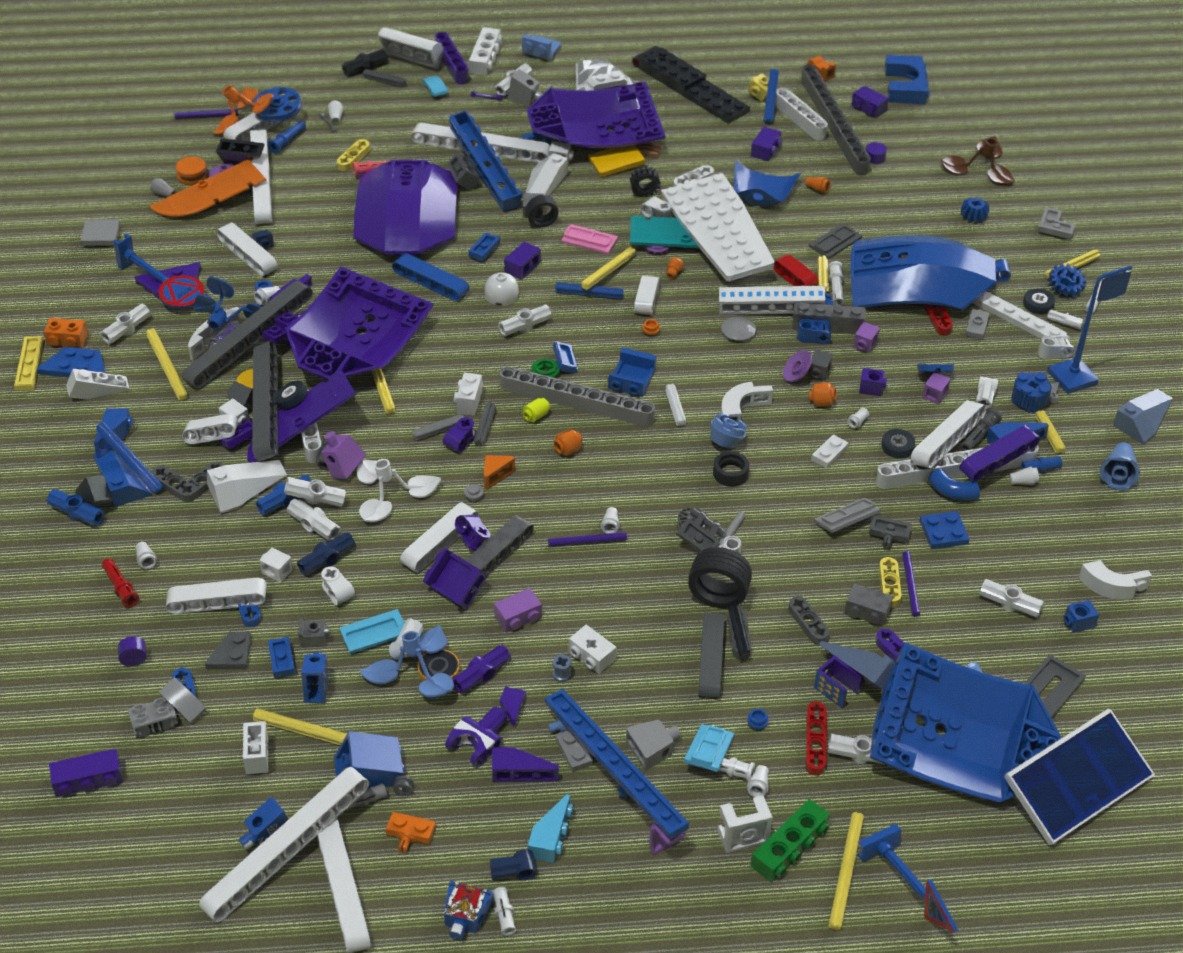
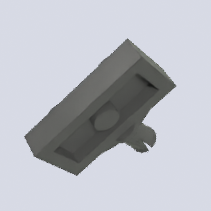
M873 515L869 534L883 537L882 546L885 548L887 542L886 548H889L891 540L908 543L912 524Z

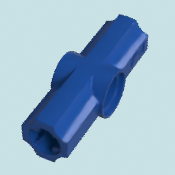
M307 474L298 478L300 480L311 482V479ZM278 483L270 494L255 501L256 507L262 516L281 506L287 508L293 499L298 498L284 493L286 483Z
M53 489L49 492L46 499L48 505L67 513L68 517L74 521L82 520L93 526H98L104 517L103 510L84 502L82 497L77 494L69 495L58 489Z

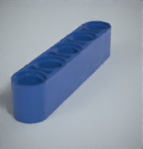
M407 253L403 254L392 264L396 274L453 301H458L470 289L465 280Z

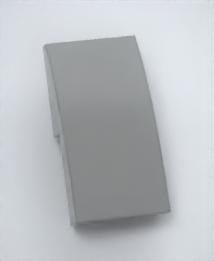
M175 677L159 691L161 696L190 724L207 710Z

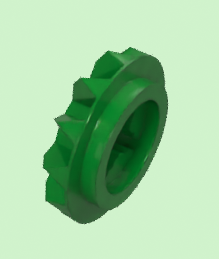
M539 359L531 366V372L553 378L559 375L560 372L557 362L552 359Z

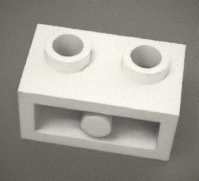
M464 373L462 380H459L458 392L454 394V403H457V414L476 415L483 391L482 375Z

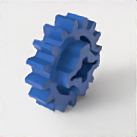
M1062 263L1059 266L1055 265L1048 277V281H1050L1049 286H1054L1053 291L1058 290L1059 295L1065 293V297L1068 294L1072 297L1075 294L1080 295L1086 286L1087 280L1084 279L1085 274H1080L1081 269L1076 270V266L1070 267L1068 263L1066 266Z

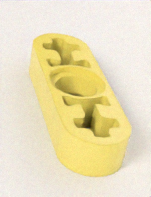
M364 139L356 141L337 159L338 169L340 171L352 169L353 162L358 163L370 152L369 141Z
M885 557L880 561L879 565L881 592L888 595L890 592H893L891 608L899 606L902 596L898 562L891 557ZM893 580L895 584L889 585L885 581Z

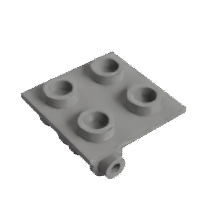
M158 698L145 705L137 704L128 709L135 736L140 735L142 737L151 734L149 724L151 725L152 732L155 733L153 723L156 722L159 731H161L159 721L162 723L163 730L173 728L175 724H178L174 708L165 698Z

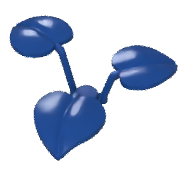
M209 276L207 287L213 294L220 295L219 302L216 303L208 295L199 294L195 299L194 311L211 313L207 324L212 329L219 330L224 322L228 323L231 318L243 311V314L248 319L262 307L257 304L248 303L246 307L242 306L226 317V312L221 307L224 296L231 298L234 295V289L226 281Z

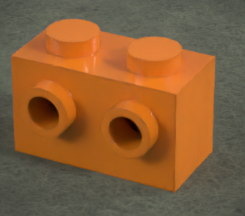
M50 318L44 330V335L49 346L82 348L88 331L85 320Z

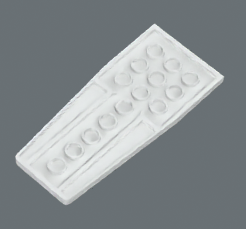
M723 173L661 190L662 197L665 202H669L671 205V211L680 225L691 236L726 281H733L774 268V259L742 200Z

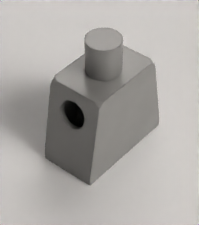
M518 69L511 76L507 100L527 107L531 106L535 100L537 101L543 95V93L538 91L539 81Z
M660 720L626 728V742L645 771L671 756L674 749V740L681 737L677 726L666 729Z

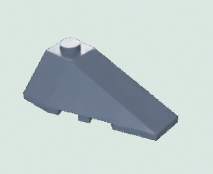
M1156 389L1132 399L1117 410L1113 426L1144 445L1155 436L1173 398Z
M823 641L820 642L819 645L827 652L838 657L860 673L863 678H866L874 686L884 691L895 661L887 655H884L882 658L874 652Z

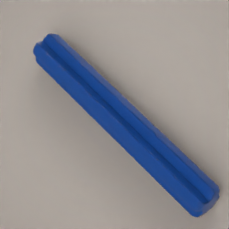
M776 68L771 69L769 74L764 122L767 124L773 122L779 76V71Z
M557 282L555 286L557 293L622 299L624 295V290L620 288L592 286L590 289L585 290L584 288L582 289L581 284Z

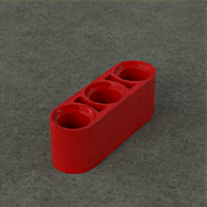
M790 254L774 261V271L792 286H817L819 284L817 275Z

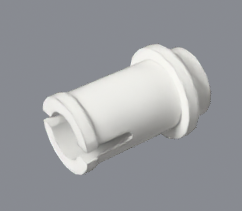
M860 408L858 412L849 416L848 425L851 428H859L862 422L868 418L869 411L866 408Z

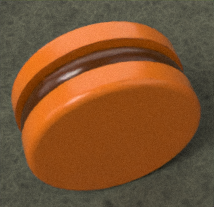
M185 157L176 164L177 178L183 184L195 185L207 178L206 163L199 157Z

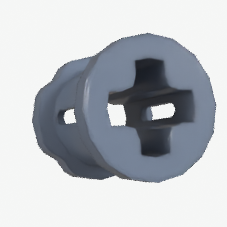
M560 654L554 657L553 678L558 682H566L571 678V670L569 669L571 658L569 656Z

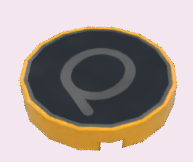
M442 649L436 653L426 652L422 655L431 677L437 673H445L454 678L459 674V660L451 651ZM418 661V673L421 680L424 681L427 678L420 661Z

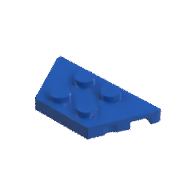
M64 347L37 368L39 375L66 378L70 377L73 369L105 373L100 350Z

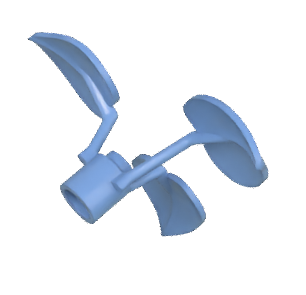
M440 625L432 628L420 637L415 631L404 633L402 635L403 646L400 647L398 664L393 660L385 659L375 662L365 669H360L361 675L372 683H389L398 677L397 670L401 669L403 656L406 653L410 657L418 656L427 680L419 684V691L423 696L438 697L454 689L453 680L449 675L445 673H437L432 677L429 675L421 655L423 652L436 653L446 647L447 639Z

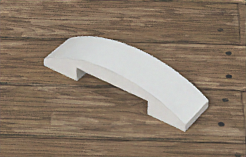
M239 308L226 310V317L233 314ZM240 313L231 318L228 323L224 322L219 330L212 329L207 324V321L204 322L194 332L189 341L190 359L195 360L205 352L204 345L223 329L230 325L236 327L242 322Z

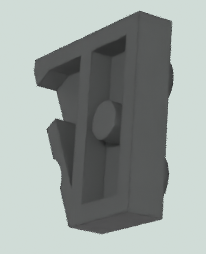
M230 631L206 660V669H247L251 642L250 631Z

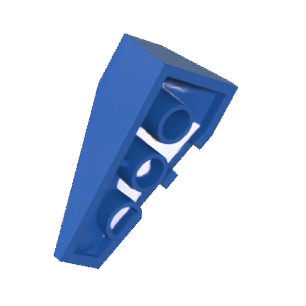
M112 449L100 458L93 454L101 475H104L114 507L152 496L150 488Z

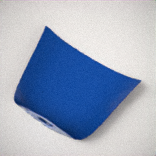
M735 159L734 190L740 198L755 206L775 205L787 198L802 172L792 176L768 175L752 171Z

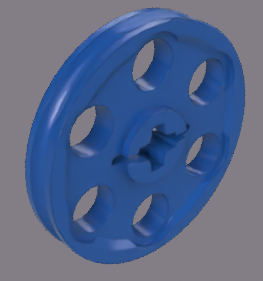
M287 87L267 89L258 94L253 102L256 103L262 95L269 93L274 95L267 108L256 114L260 119L270 122L290 119L302 107L299 93Z

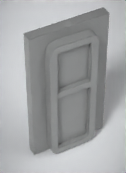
M862 498L814 519V522L833 533L880 513V509L871 500Z

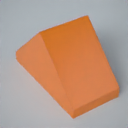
M485 455L484 488L486 490L515 472V458L513 456Z

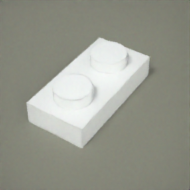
M833 434L812 454L811 460L828 468L848 449L849 443Z

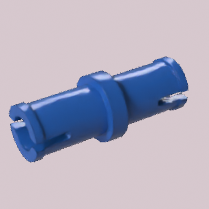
M1060 456L1045 459L1039 457L1038 460L1022 461L1021 466L1022 470L1032 467L1037 468L1040 472H1045L1048 469L1061 468L1062 459Z

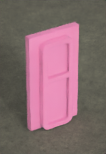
M571 224L566 229L561 243L609 255L618 240V236Z

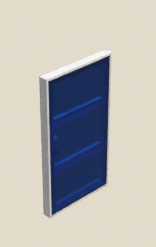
M1107 709L1005 774V779L1048 845H1051L1155 774L1112 710Z

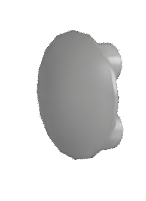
M731 317L722 323L721 331L725 340L748 343L756 333V326L747 318Z

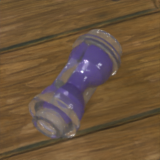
M236 320L228 321L217 335L207 340L208 348H212L237 328L240 323Z

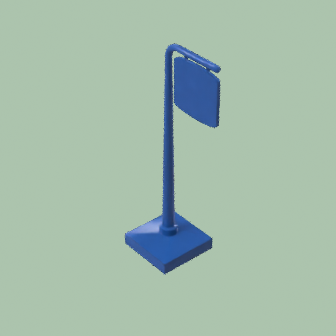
M1132 266L1107 272L1097 279L1074 358L1048 366L1047 372L1056 382H1059V386L1067 394L1098 385L1099 378L1081 360L1099 284L1102 280L1097 297L1098 302L1125 294L1131 272L1127 270L1132 269Z

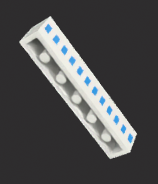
M825 286L719 287V315L793 314L795 302L825 304Z

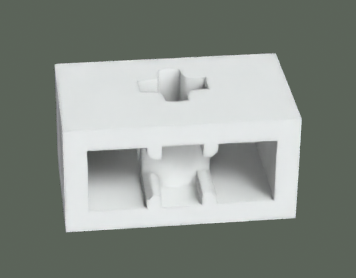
M588 625L582 627L569 638L570 654L574 658L581 660L589 669H593L598 674L616 661L617 647Z
M265 721L243 723V762L246 774L268 773V733Z

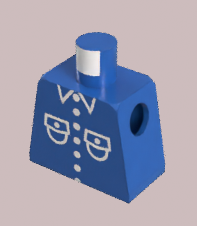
M270 797L245 819L244 823L249 832L238 839L245 850H248L256 843L260 846L289 820L284 810L273 797Z

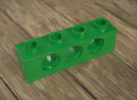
M808 799L752 854L750 867L771 883L777 877L781 878L787 871L788 866L791 863L795 864L800 859L802 852L806 848L810 849L814 845L816 838L820 834L823 836L830 828V813L811 799Z

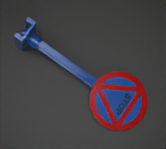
M128 233L124 234L125 239L122 241H113L117 267L123 270L135 263L162 282L158 292L160 300L164 305L177 309L190 308L195 305L197 295L205 294L204 285L199 279L186 275L168 278L138 257L133 250L132 236Z

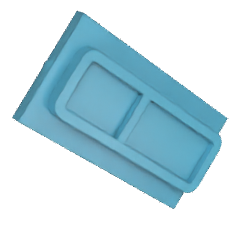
M398 609L339 627L347 650L352 654L397 639L405 623Z
M701 724L684 758V763L718 772L732 742L734 733L715 726Z

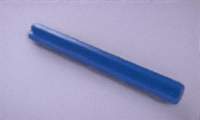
M101 422L96 426L97 432L154 493L158 494L163 490V485L105 422Z

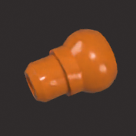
M677 257L669 260L666 271L668 278L673 279L684 268L683 261Z

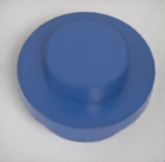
M762 709L752 710L747 717L748 725L754 729H763L769 722L768 715Z

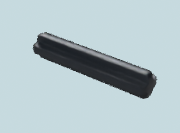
M731 605L729 607V615L738 653L741 657H748L750 655V647L739 605Z

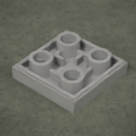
M119 219L85 220L80 240L81 246L114 245L113 241L117 240L120 227Z

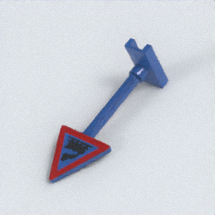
M897 824L858 841V845L862 848V852L858 853V857L862 862L881 854L884 859L891 863L917 895L924 900L925 919L953 933L958 931L932 879L926 881L925 888L895 854L893 848L901 845V828Z

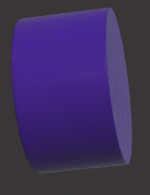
M871 142L866 146L871 164H881L885 161L887 147L884 144Z
M134 636L122 639L118 643L120 663L126 666L142 664L147 658L145 641Z

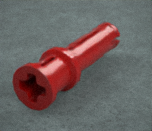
M105 559L101 566L115 586L114 592L121 598L122 605L126 608L135 606L139 601V595L132 590V584L124 579L113 559Z

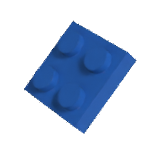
M958 511L920 516L919 522L931 550L969 545L970 539Z

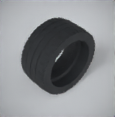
M710 547L702 550L695 557L689 573L688 586L692 594L706 605L717 608H729L731 605L741 604L745 599L752 579V568L746 558L738 552L723 547ZM706 573L722 574L734 582H720L712 579Z

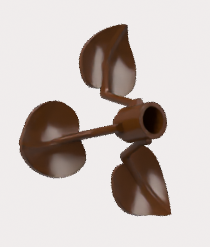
M996 136L980 141L976 145L977 153L968 163L957 155H950L941 159V164L947 171L956 175H963L968 172L967 166L979 154H982L985 157L991 158L992 169H989L987 172L991 181L997 184L1014 183V178L1007 168L1001 165L995 167L994 159L1002 155V148Z

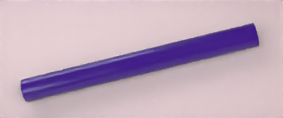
M234 109L236 116H239L238 109ZM232 111L175 112L174 115L175 119L220 117L231 115Z
M622 532L548 539V547L627 540V534Z
M905 551L902 553L911 612L913 617L920 616L911 555L909 551Z

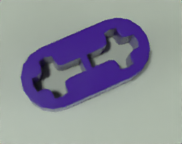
M881 629L877 632L876 645L896 662L904 642L889 629Z

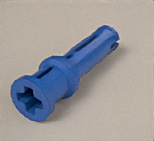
M300 120L286 132L279 133L274 140L268 142L269 150L275 154L280 152L281 148L286 147L291 139L306 129L305 123H301Z

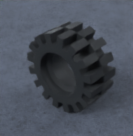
M641 166L639 167L640 170L635 169V173L632 172L630 176L633 193L637 196L640 195V197H643V195L648 197V194L653 196V192L657 193V189H660L661 185L657 170H653L651 166L649 169L648 166H645L644 169ZM644 179L651 180L647 184H639V182Z

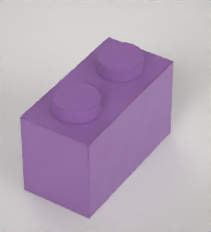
M528 588L495 602L494 617L507 633L542 618V604L533 591Z

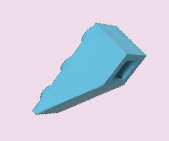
M569 794L565 795L533 826L528 842V850L533 852L534 859L555 863L556 855H561L563 847L561 838L566 836L568 830L566 820L567 817L571 818L573 812V804H570Z

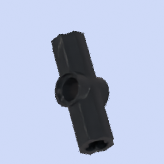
M384 49L367 55L360 53L355 59L343 63L342 70L346 76L364 71L365 69L373 70L374 66L387 62L388 56Z

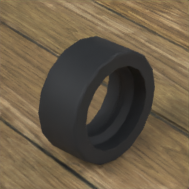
M538 195L527 203L526 215L533 226L542 228L553 224L557 220L559 209L552 197ZM542 206L551 207V210L543 216L533 215L534 211Z
M734 451L722 452L714 459L713 476L722 485L730 487L739 486L748 479L750 463L741 453ZM735 465L742 470L736 473H728L723 471L721 467Z

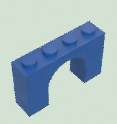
M886 55L885 76L905 77L913 80L907 82L889 81L888 103L926 104V98H929L930 89H928L927 71H925L926 62H923V56Z

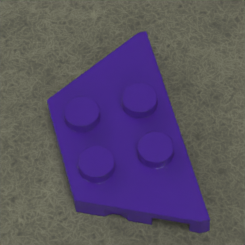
M201 263L177 266L166 270H159V272L168 278L186 275L198 279ZM149 273L134 276L137 285H143L147 292L160 299L158 290L162 282Z

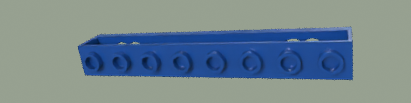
M466 110L449 116L451 131L472 161L502 211L506 212L521 206V198H523L521 190L516 188L513 178L509 177L506 167L503 168L500 158L495 156L493 147L488 145L486 136H483L480 127L475 125L473 116H470ZM475 141L478 143V145L476 147H473L471 142ZM484 162L491 163V166L487 168ZM502 183L505 187L500 189L497 184Z

